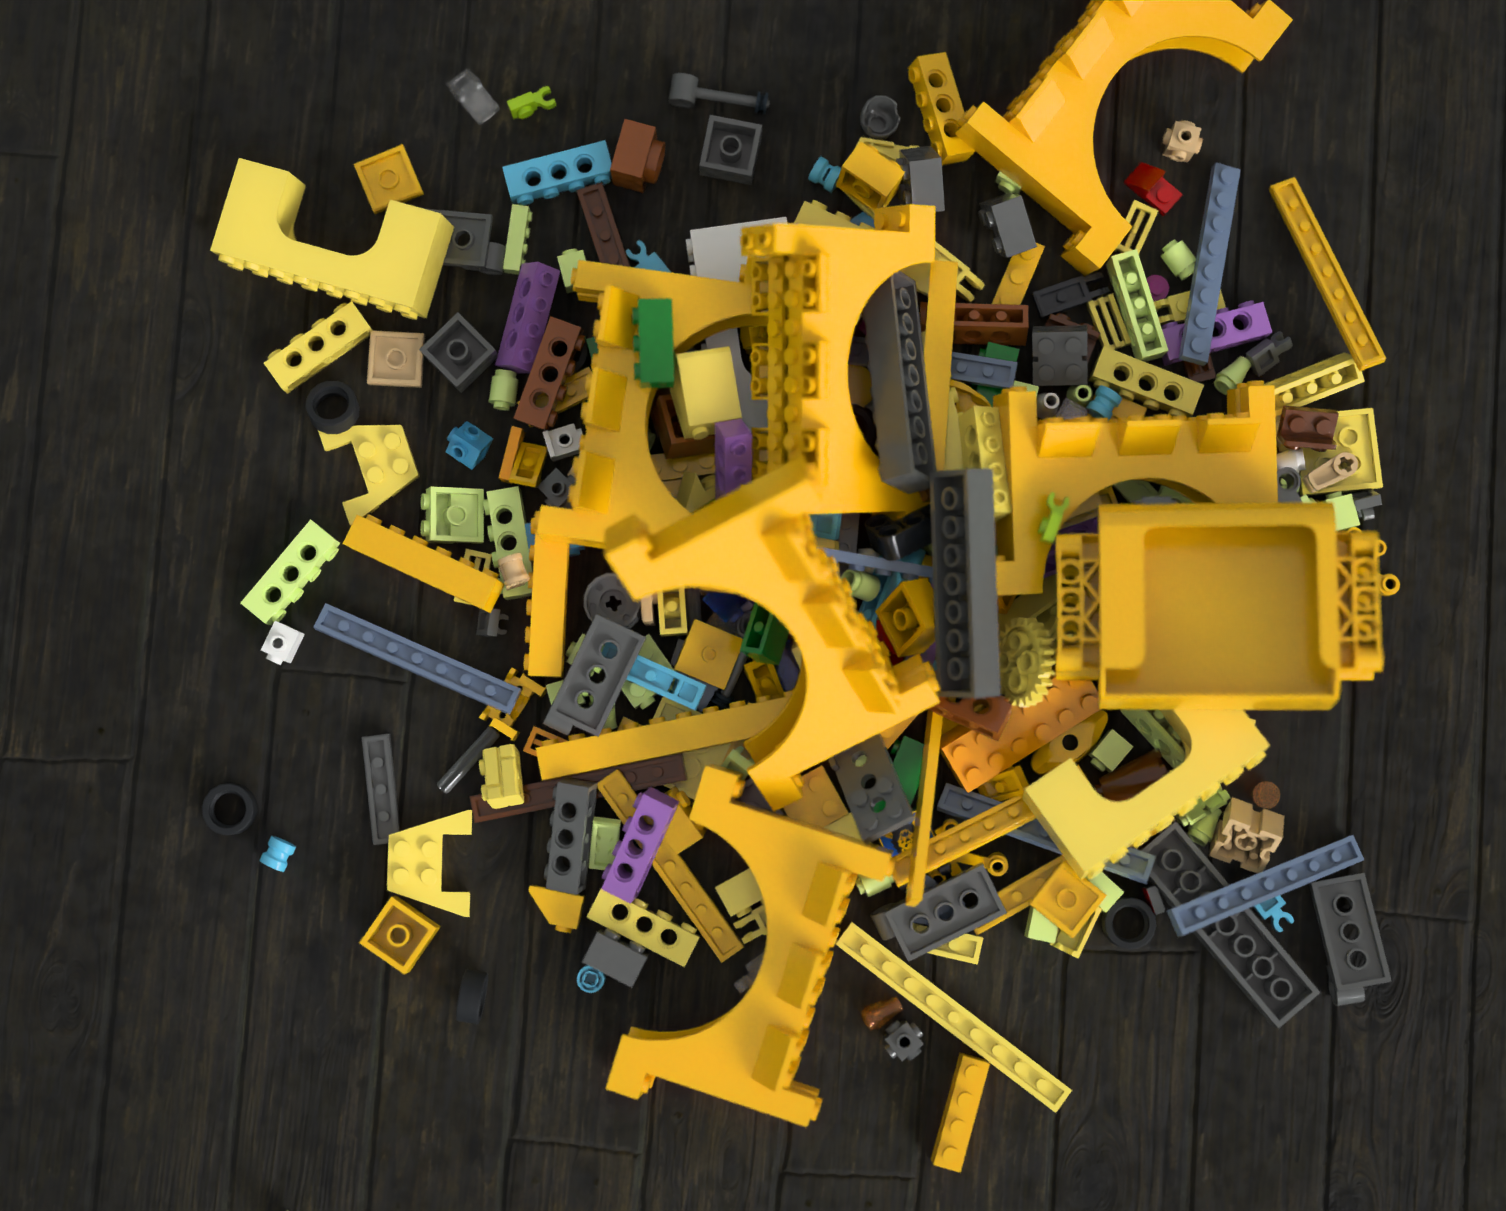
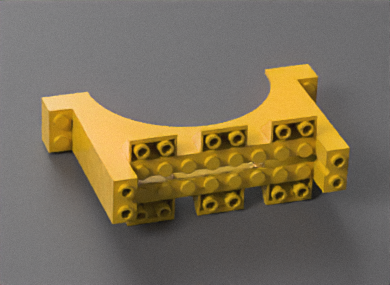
M1091 0L1086 6L1087 10L1078 19L1079 23L1066 36L1064 35L1054 47V52L1039 66L1040 70L1029 82L1031 84L1007 107L1009 111L1000 116L984 101L977 108L972 105L956 123L960 127L955 134L997 170L1018 184L1022 191L1074 233L1064 243L1065 251L1061 254V257L1086 276L1102 267L1132 228L1108 198L1101 184L1093 153V130L1096 112L1100 100L1114 75L1129 60L1149 52L1164 49H1188L1207 53L1225 61L1243 73L1254 58L1259 62L1264 58L1293 20L1271 0H1266L1261 5L1256 3L1250 11L1246 10L1245 12L1231 0Z
M908 204L875 208V230L779 223L741 227V256L766 257L752 259L751 268L752 316H768V343L752 344L751 352L752 380L750 387L752 400H768V428H752V481L803 455L808 464L814 463L820 475L819 481L823 487V491L820 492L822 504L806 511L807 514L872 512V516L882 514L896 521L930 504V502H922L919 492L907 494L882 481L878 471L880 459L864 440L853 414L848 390L847 367L854 327L863 307L873 292L888 277L905 267L918 263L935 262V206Z
M747 256V263L741 264L740 282L578 260V267L572 269L571 284L573 285V291L577 292L579 300L598 303L601 318L600 320H595L593 336L596 337L595 342L598 343L597 348L599 351L598 354L593 353L592 375L587 374L585 391H587V397L589 398L588 402H583L581 419H583V424H585V429L587 430L586 435L581 434L580 457H575L573 463V474H575L576 484L570 485L568 497L573 510L541 505L540 512H535L533 528L536 529L537 534L542 540L605 549L604 529L634 513L640 522L644 520L647 523L651 534L691 514L667 490L651 460L648 444V425L652 403L658 388H640V380H634V363H639V352H633V335H638V325H633L632 308H638V299L672 298L674 359L676 354L686 353L696 344L717 333L741 327H767L768 316H752V259H760V257ZM701 586V590L734 595V592L729 590Z
M1248 381L1247 383L1236 384L1237 389L1227 390V415H1224V413H1212L1196 417L1171 415L1144 417V415H1134L1110 420L1108 418L1090 419V417H1074L1073 419L1063 420V417H1056L1037 421L1036 391H1027V386L1002 389V394L993 396V407H998L1011 513L997 521V595L1043 593L1045 564L1052 544L1040 541L1042 534L1038 533L1042 518H1048L1050 514V509L1047 506V497L1052 492L1055 493L1053 502L1056 506H1061L1065 497L1069 498V505L1063 512L1058 531L1070 514L1090 496L1108 486L1127 480L1147 481L1168 487L1188 498L1193 503H1278L1274 385L1264 386V381Z
M803 455L651 534L647 523L644 520L640 522L635 513L604 529L605 556L635 601L649 594L677 587L703 586L725 589L744 595L765 606L793 634L801 649L802 657L800 673L794 691L778 716L759 733L743 742L756 763L747 768V772L774 812L803 798L801 786L804 785V781L799 772L940 703L937 691L941 690L935 678L936 673L930 661L924 662L921 655L917 654L895 666L892 665L889 659V650L883 641L879 643L876 637L878 633L872 621H866L861 612L857 614L854 608L856 604L851 595L852 589L846 578L841 579L838 573L840 570L833 556L828 557L823 547H817L814 541L816 536L812 530L813 524L806 511L822 504L820 492L823 491V487L819 481L820 475L814 463L808 464Z
M715 764L706 765L689 820L711 829L727 840L740 853L755 875L762 892L767 915V942L763 962L757 978L746 996L727 1013L709 1023L680 1031H652L631 1026L629 1034H623L606 1089L638 1100L643 1093L647 1094L649 1088H652L657 1076L807 1127L810 1119L816 1120L823 1099L818 1097L820 1089L794 1081L793 1078L795 1073H797L801 1061L800 1054L806 1044L810 1031L807 1029L815 1012V1008L811 1007V1005H815L822 992L826 979L823 976L830 966L834 951L829 949L830 947L833 948L840 928L835 927L836 923L839 924L844 914H846L850 899L846 898V896L854 888L858 874L883 882L886 876L891 877L897 858L892 857L894 850L872 843L865 844L860 839L738 801L736 798L742 796L746 781L742 780L744 773Z

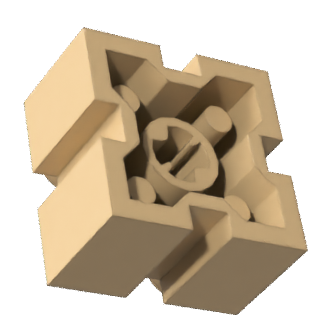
M1232 797L1224 811L1223 821L1219 820L1212 841L1210 842L1209 856L1227 863L1234 859L1241 862V868L1255 873L1263 872L1270 860V851L1274 853L1283 838L1284 816L1264 808L1259 813L1253 810V804Z

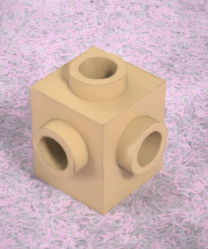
M1175 121L1172 128H1167L1162 140V144H1165L1163 156L1170 157L1175 161L1188 163L1193 154H1198L1203 142V138H1199L1201 128L1195 127V124L1190 121Z

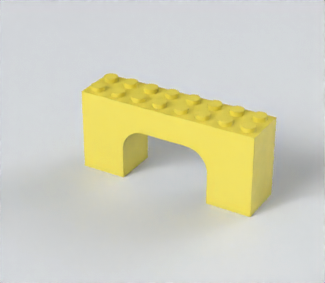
M242 158L238 159L210 251L219 256V261L227 263L228 267L243 271L244 268L252 270L253 274L268 278V275L274 276L278 281L292 285L294 281L301 284L302 288L317 292L319 288L326 291L327 295L342 299L344 295L351 298L352 302L367 306L369 302L376 305L377 309L392 313L394 309L409 319L417 320L418 316L427 318L454 230V226L441 213L390 200L379 237L374 246L360 255L350 256L296 240L294 223L306 185L289 171Z
M1159 709L1183 742L1185 748L1184 763L1132 799L1114 802L1101 797L1090 785L1072 758H1069L1024 790L1022 799L1080 880L1086 876L1091 880L1106 867L1104 865L1110 860L1114 864L1129 851L1127 849L1129 846L1139 847L1152 835L1151 831L1156 829L1159 833L1171 824L1175 819L1174 815L1178 813L1180 817L1184 816L1198 803L1196 800L1199 798L1203 801L1207 800L1221 788L1219 784L1224 782L1226 786L1244 772L1242 769L1245 766L1250 770L1267 756L1264 752L1270 745L1243 710Z

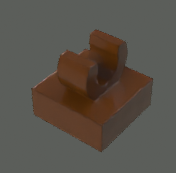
M1210 353L1208 363L1204 366L1182 360L1186 378L1198 383L1211 381L1216 378Z

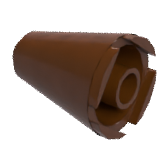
M1159 748L1151 750L1113 770V772L1100 777V784L1095 785L1097 793L1109 801H1127L1167 775L1165 764H1162L1161 761L1162 755Z

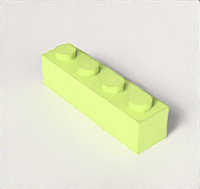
M512 204L503 264L505 273L519 275L522 263H526L523 258L524 254H527L528 251L526 238L530 236L528 224L532 221L533 215L530 212L529 206Z

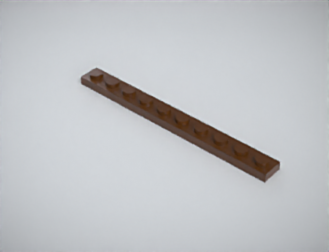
M602 182L576 190L600 263L630 267ZM669 387L658 388L650 411L658 439H660L653 411L658 396L671 394Z

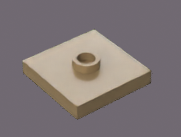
M370 331L367 384L422 388L424 355L419 349L425 344V334Z
M657 592L640 598L642 622L646 626H655L654 604H658Z

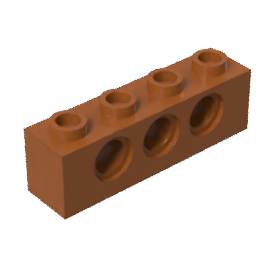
M928 302L920 303L921 332L926 331ZM955 303L953 344H987L992 342L1000 345H1026L1029 328L1028 305Z
M550 316L514 415L515 420L547 431L549 426L554 427L558 417V412L555 411L558 401L563 402L567 392V386H564L568 376L573 375L577 361H574L577 350H582L586 340V336L583 335L584 330L581 327ZM560 343L566 344V354L561 357L555 356L554 349L556 345ZM549 369H557V379L553 382H547L545 380V373ZM540 394H547L549 397L548 404L542 408L537 407L536 398Z
M1002 695L983 698H963L960 702L956 703L951 702L948 699L949 697L938 696L940 703L927 709L996 741L999 740L1012 714V704ZM977 705H984L988 708V711L978 714L973 709Z

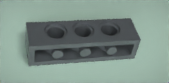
M566 777L558 781L554 787L553 800H555V809L550 817V826L553 827L552 837L549 838L547 844V853H550L549 863L544 870V879L547 880L546 889L575 895L586 889L597 782ZM569 803L575 806L576 814L570 812L568 808ZM566 829L573 834V841L566 837ZM563 856L569 859L570 867L564 865Z

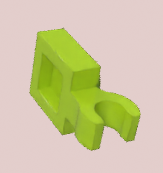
M549 86L542 87L533 94L528 92L508 100L507 104L513 119L518 117L523 119L531 116L538 109V106L544 109L554 108L556 106L555 99L550 101L543 100L545 95L551 93Z
M1054 492L1047 497V506L1050 509V514L1048 518H1042L1038 533L1042 534L1040 541L1047 544L1054 542L1063 512L1069 505V498L1065 497L1063 504L1056 506L1053 502Z

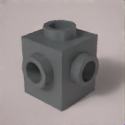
M555 468L539 484L538 488L548 497L544 501L548 506L573 510L568 497L570 485H575L576 479L571 474L566 477Z
M905 1019L901 1022L896 1020L885 1029L887 1033L883 1037L887 1043L883 1046L893 1059L898 1056L901 1061L906 1058L910 1061L921 1053L920 1047L924 1044L919 1038L923 1036V1033L914 1022L909 1025ZM902 1037L909 1038V1044L905 1047L899 1044Z

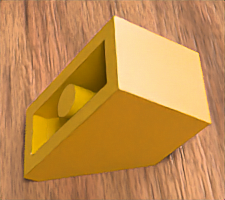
M537 885L529 886V893L549 924L556 925L555 930L571 933L572 929L579 928L585 895L550 890Z

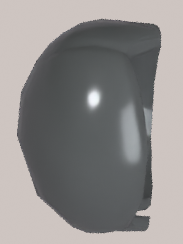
M876 95L869 99L860 114V124L865 134H868L873 139H886L895 133L900 122L897 103L886 95Z

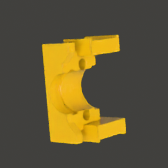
M514 668L510 669L504 682L516 687L522 686L523 690L511 714H506L505 718L502 719L500 715L503 712L487 706L479 717L484 721H487L489 717L493 720L489 726L504 733L512 741H515L520 734L512 726L534 692L541 697H544L547 692L546 687L544 688L526 677L525 673L522 674L520 679L516 677L519 671Z

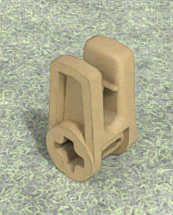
M1349 452L1338 454L1303 477L1306 488L1310 493H1314L1351 476L1358 468L1357 458ZM1345 462L1347 467L1340 470L1338 465Z
M521 553L508 555L498 560L506 590L525 585L530 580L529 575L526 573Z

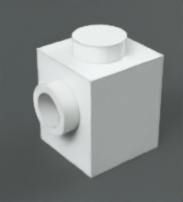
M274 621L261 651L268 653L266 659L279 665L283 661L291 663L305 634Z

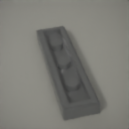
M390 734L362 737L373 845L387 844L390 834L401 831Z

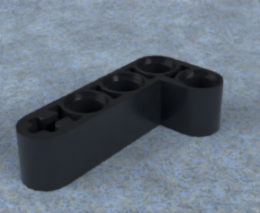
M931 503L896 521L882 514L868 518L865 521V527L871 548L884 559L895 561L932 544Z

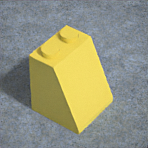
M729 346L676 354L674 359V387H669L684 439L694 438L699 440L706 438L708 435L715 434V422L742 419Z

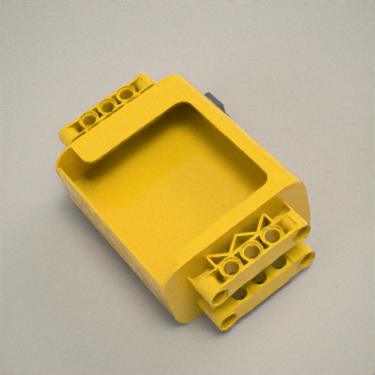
M1142 497L1141 500H1135L1132 504H1099L1097 534H1056V680H1098L1099 709L1330 710L1338 701L1340 680H1373L1374 671H1382L1383 651L1380 630L1378 532H1336L1333 502L1178 504V501L1171 500V497ZM1067 634H1073L1075 636L1069 637L1067 636Z

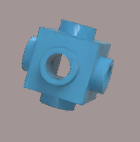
M466 421L460 428L454 427L448 435L449 445L446 453L470 469H473L485 458L493 438Z

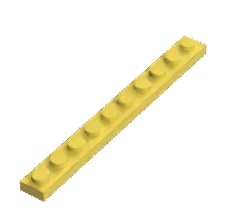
M853 922L848 925L835 944L1055 1113L1072 1090Z

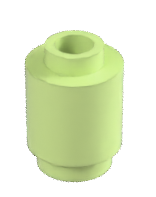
M1174 239L1162 248L1164 254L1161 258L1176 277L1179 276L1181 280H1184L1193 274L1196 257L1183 240L1177 243Z
M504 369L495 370V375L492 376L489 395V403L494 404L493 408L506 411L510 407L515 406L519 381L516 379V372Z
M848 569L841 576V579H847L852 589L851 595L853 597L869 602L875 599L879 593L880 581L878 577L872 574Z
M858 874L855 884L861 895L866 893L867 897H871L892 887L891 884L895 881L892 876H886L883 882Z

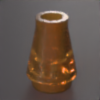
M894 996L890 999L865 1005V1009L860 1011V1014L867 1028L872 1031L874 1029L879 1030L895 1015L903 1011V1008L898 998Z

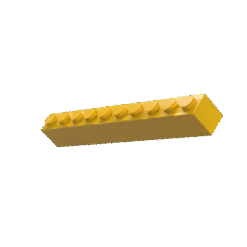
M794 690L783 692V698L772 699V695L756 698L757 703L746 705L745 700L729 703V709L719 710L718 706L702 709L703 714L692 716L691 711L675 714V720L665 721V717L650 719V725L639 727L638 722L622 725L623 730L612 732L611 728H604L599 737L591 736L585 738V734L580 733L568 736L569 741L558 743V739L542 741V747L536 748L541 778L543 781L748 740L767 727L778 716Z

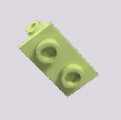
M1221 787L1207 800L1203 801L1201 798L1196 800L1198 803L1184 816L1180 817L1177 813L1175 815L1176 820L1184 827L1187 825L1192 826L1207 816L1203 810L1205 807L1212 813L1223 805L1228 804L1227 801L1231 799L1230 795L1225 789L1222 790Z

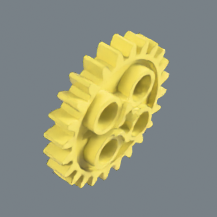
M1012 618L1011 623H1005L1006 630H1000L1002 639H999L1000 694H1005V698L1010 701L1012 706H1036L1037 702L1043 701L1042 695H1048L1046 686H1052L1053 684L1049 678L1050 675H1055L1054 670L1051 669V665L1056 663V660L1051 658V655L1055 652V649L1050 648L1053 639L1046 638L1049 630L1043 629V622H1037L1036 618Z

